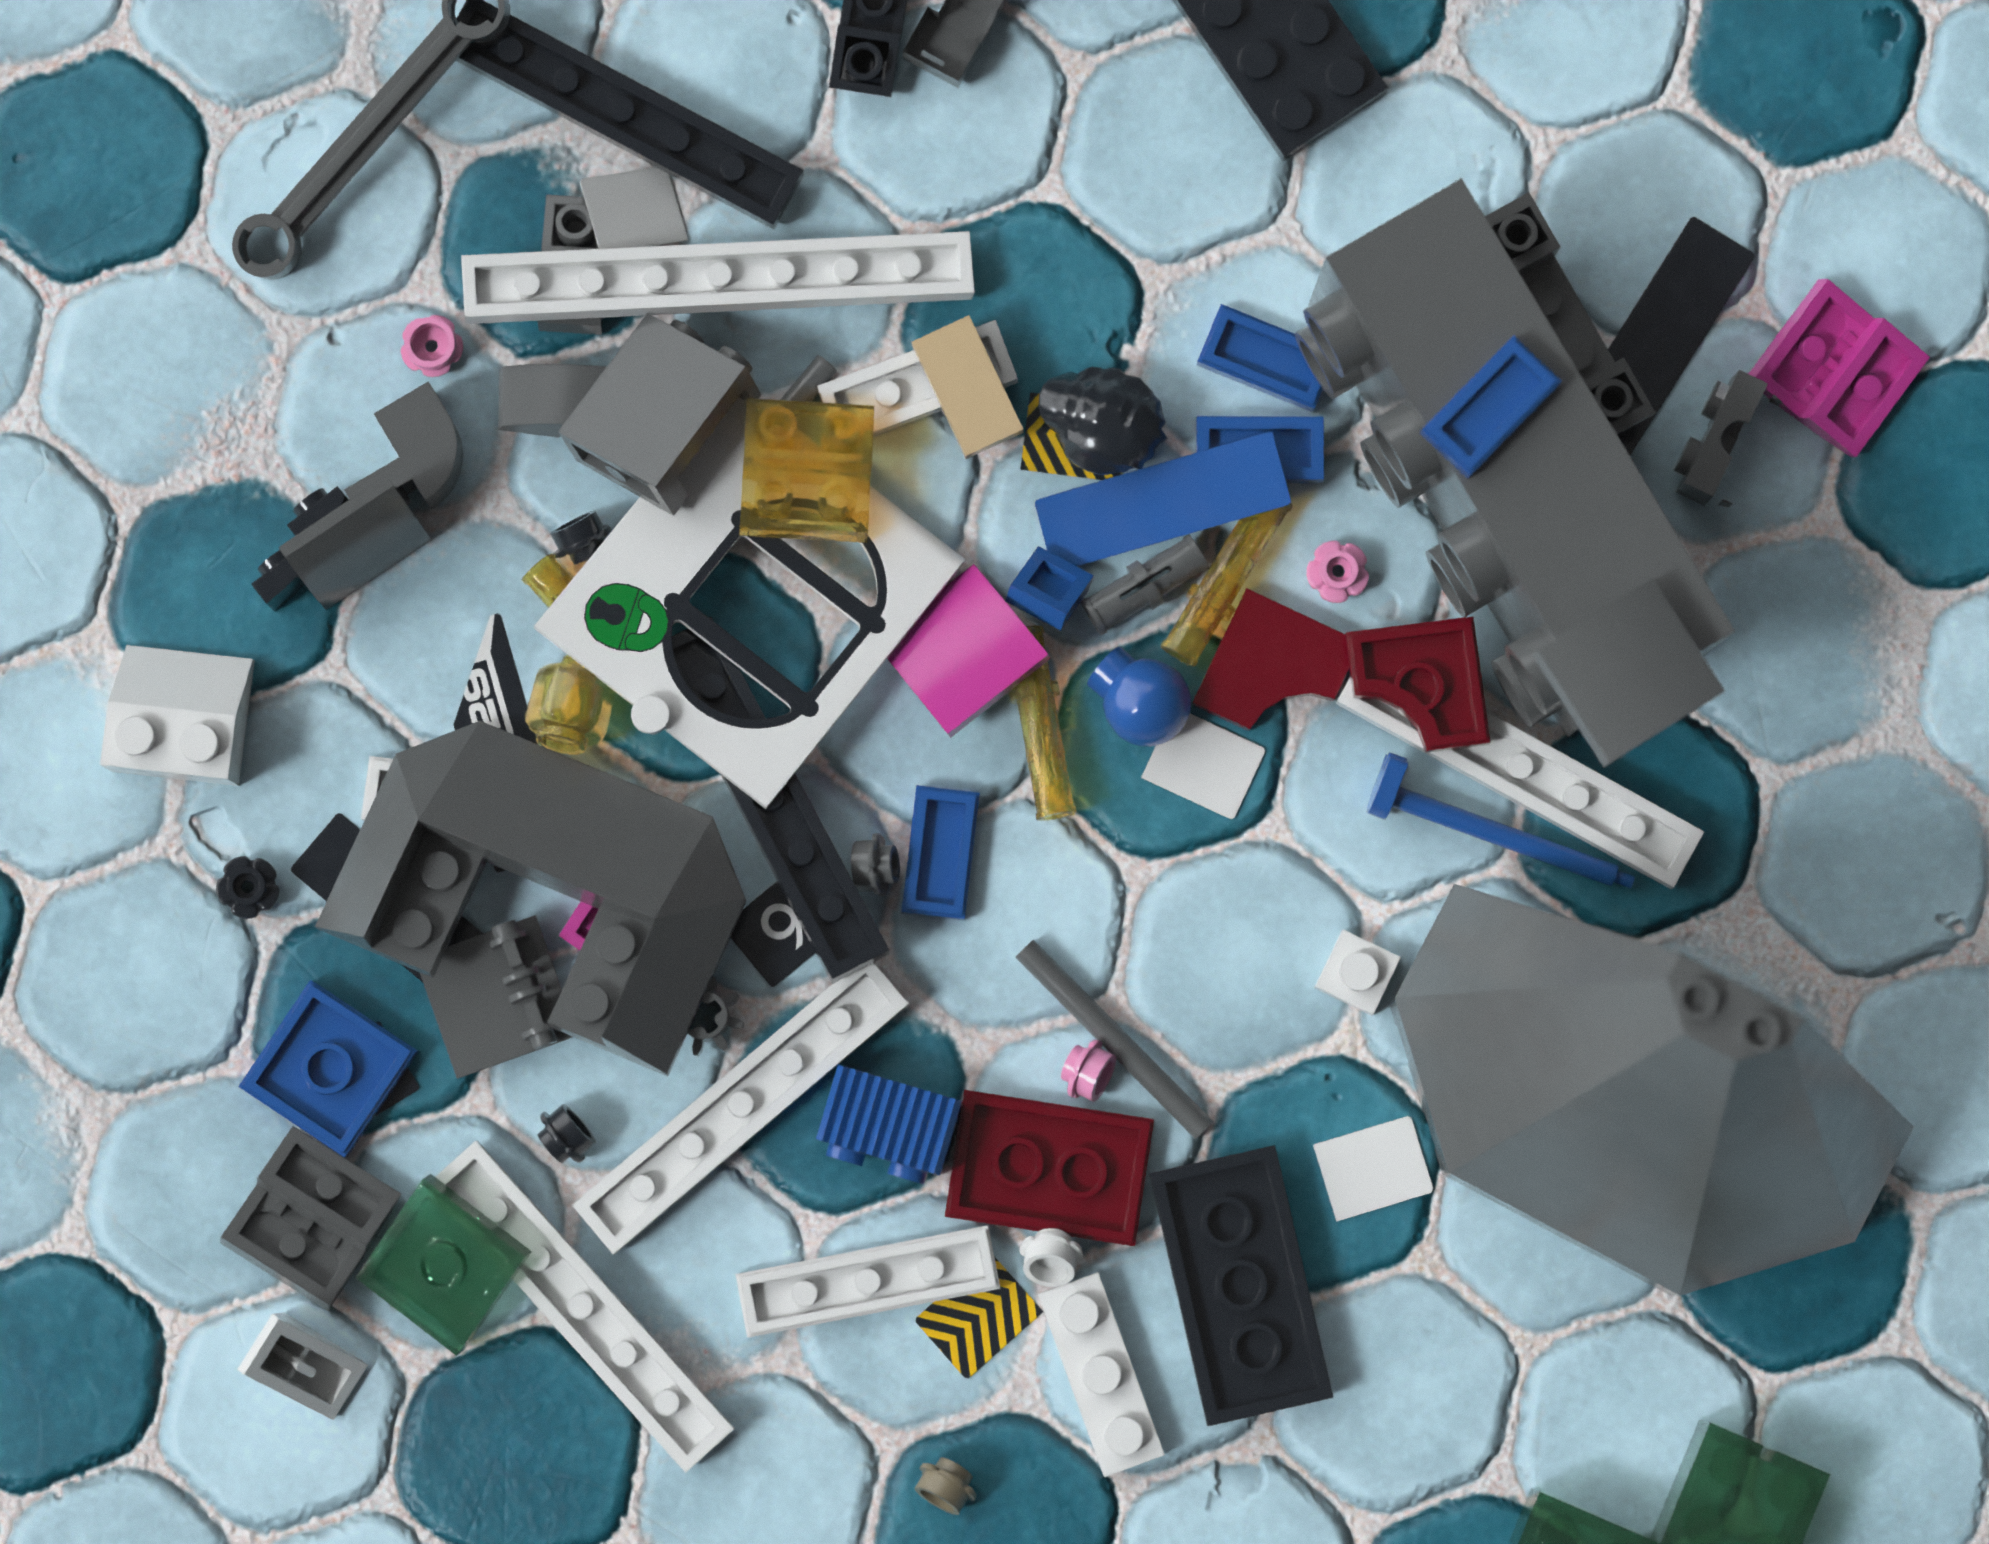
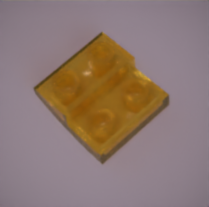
M747 398L739 535L867 543L874 406Z

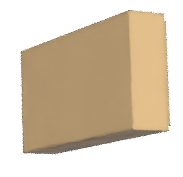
M970 315L912 341V347L965 459L1023 433L1024 429Z

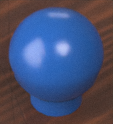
M1119 646L1101 661L1087 682V686L1104 699L1103 709L1107 722L1116 734L1128 743L1143 747L1166 743L1183 729L1189 718L1191 695L1184 677L1174 667L1158 659L1142 658L1135 660Z

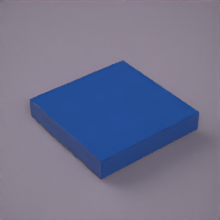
M310 980L238 1087L344 1158H348L419 1051L313 980Z

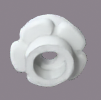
M1054 1228L1042 1229L1035 1236L1025 1238L1019 1250L1020 1254L1024 1256L1023 1271L1025 1275L1034 1283L1047 1287H1058L1069 1283L1074 1277L1078 1266L1077 1263L1083 1260V1251L1080 1245L1072 1241V1238L1066 1232Z

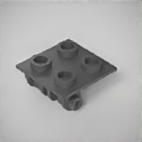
M536 915L517 922L515 920L504 922L492 927V931L450 945L446 949L434 978L420 973L457 1079L573 1038V1036L551 1028L548 1024L562 988Z

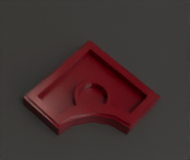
M1246 588L1191 705L1250 731L1264 711L1284 699L1313 696L1334 701L1349 670L1345 634Z
M1474 616L1346 632L1345 639L1353 698L1378 699L1400 710L1417 729L1425 753L1484 746L1491 743Z

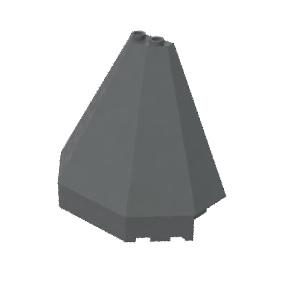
M1457 884L1453 885L1395 996L1396 1003L1390 1007L1405 1049L1408 1066L1420 1105L1425 1113L1435 1145V1153L1442 1174L1669 1295L1681 1296L1855 1242L1914 1128L1805 1018L1680 952Z

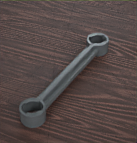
M442 0L443 19L271 214L250 216L237 227L232 240V251L238 265L247 273L268 280L279 279L291 273L301 258L302 242L300 237L472 42H489L497 38L505 30L510 19L509 0H498V13L493 23L486 20L477 26H469L461 21L458 23L455 15L457 0ZM266 226L275 231L281 228L285 231L289 246L283 262L277 258L269 264H258L249 259L247 241L255 228Z

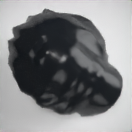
M1092 366L1083 369L1079 373L1067 372L1055 376L1042 386L1038 405L1041 417L1057 434L1058 441L1062 444L1066 457L1075 466L1088 472L1108 475L1126 472L1133 468L1143 469L1144 463L1154 457L1155 450L1159 444L1168 439L1162 430L1166 421L1162 413L1161 401L1141 378L1127 375L1121 369L1115 367L1103 369Z

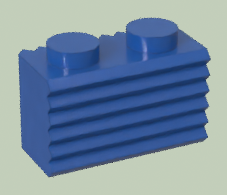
M838 1065L816 1139L829 1143L825 1156L863 1166L866 1155L890 1161L887 1174L924 1185L927 1173L937 1176L941 1175L962 1101Z

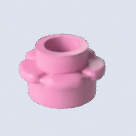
M439 315L417 318L410 322L402 334L404 345L401 347V356L404 363L413 371L421 370L427 377H439L448 373L450 365L453 362H458L463 353V340L460 335L455 334L454 324L446 317ZM436 341L438 344L437 349L433 352L427 351V342Z
M1334 540L1321 544L1315 550L1314 560L1310 561L1307 565L1306 576L1309 585L1313 589H1317L1324 600L1331 603H1343L1347 601L1349 596H1358L1363 592L1368 584L1369 572L1365 570L1367 558L1359 547L1352 543L1341 545L1340 542ZM1334 566H1342L1344 575L1341 577L1334 576L1332 573Z
M1100 1040L1091 1041L1088 1048L1076 1045L1068 1055L1062 1069L1061 1079L1068 1082L1067 1092L1069 1096L1074 1098L1082 1096L1095 1102L1105 1091L1115 1069L1116 1056L1101 1049L1102 1042Z

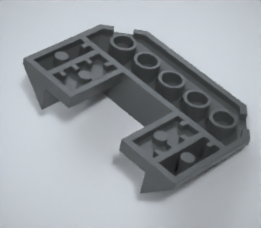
M482 721L475 722L396 753L315 927L320 931L434 978L486 863L596 907L599 910L550 1015L548 1024L551 1028L669 1076L705 992L747 902L714 818Z

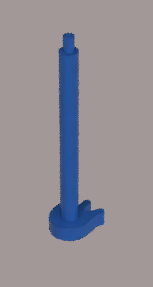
M1391 752L1388 755L1385 754L1369 799L1367 814L1385 820L1393 807L1605 885L1612 886L1613 883H1617L1628 888L1632 887L1635 876L1618 871L1619 866L1400 787L1408 766L1407 758Z

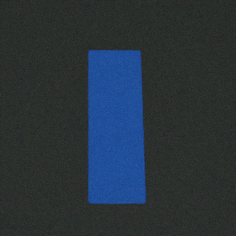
M1265 432L1043 497L1035 501V507L1047 551L1075 566H1080L1284 507L1291 503V498L1274 435L1272 432Z

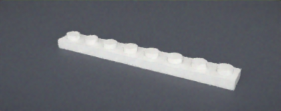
M970 231L461 255L465 324L644 316L647 313L651 315L972 300L974 295Z

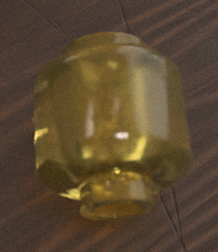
M567 655L562 658L561 663H550L538 670L534 678L525 721L530 730L537 735L536 741L541 746L561 754L579 755L585 752L586 747L594 746L603 740L607 733L616 692Z

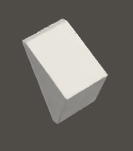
M283 1312L273 1313L237 1370L245 1376L334 1420L368 1365Z

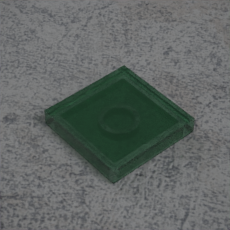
M429 1174L417 1186L356 1276V1279L457 1356L465 1350L532 1251L434 1175Z

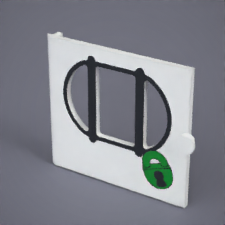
M738 397L679 476L678 480L688 494V498L677 513L673 516L639 497L534 625V629L633 705L631 719L633 725L639 731L655 735L665 730L767 809L946 584L958 577L959 568L966 559L758 399L752 405ZM802 511L826 517L845 528L861 544L872 564L877 588L876 605L873 607L867 606L761 524L759 519L777 512ZM740 538L749 540L859 626L858 633L809 692L802 691L699 611L689 601ZM678 622L686 626L790 708V712L767 719H743L722 713L703 702L688 687L678 670L672 649L673 624Z

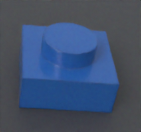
M1038 546L1011 583L1005 601L1061 631L1081 600L1088 593L1094 575Z

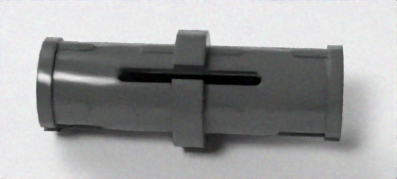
M1188 534L1183 537V540L1147 562L1141 564L1136 560L1126 566L1128 572L1126 575L1091 597L1084 598L1080 603L1091 623L1102 636L1108 629L1146 606H1149L1152 610L1164 603L1162 596L1200 572L1207 571L1209 565L1195 541ZM1163 571H1170L1167 574L1160 577L1159 579L1155 580L1154 582H1151L1150 584L1146 585L1141 590L1134 593L1125 600L1120 599L1124 595L1142 586L1143 584H1145L1158 574L1162 573Z

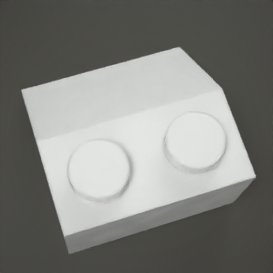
M126 645L108 699L100 765L117 773L239 786L255 660Z

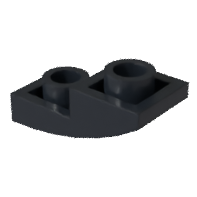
M843 0L840 24L837 27L829 88L892 97L908 0Z
M338 486L329 493L324 488H320L297 504L293 509L297 517L288 523L287 526L296 536L349 499ZM280 550L267 558L258 567V571L262 576L251 583L264 602L273 611L278 610L305 585Z

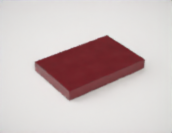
M964 1090L944 1217L1032 1231L1054 1228L1066 1232L1070 1237L1135 1247L1154 1119Z

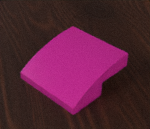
M1818 279L1748 374L1768 383L1763 395L1769 399L1773 395L1782 401L1779 405L1781 409L1850 457H1857L1930 357L1885 318L1872 317L1829 279Z
M973 564L942 589L887 659L949 737L952 738L1051 658L1001 595Z

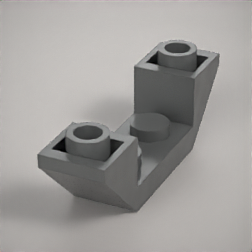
M1528 192L1486 215L1485 218L1616 435L1654 415L1656 412L1625 358L1614 361L1556 260L1555 256L1560 249V245L1531 194Z

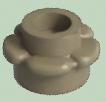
M939 1458L936 1465L923 1463L919 1467L922 1471V1476L915 1486V1491L932 1505L950 1514L959 1515L968 1500L975 1501L976 1492L969 1486L973 1476L959 1464L946 1458Z

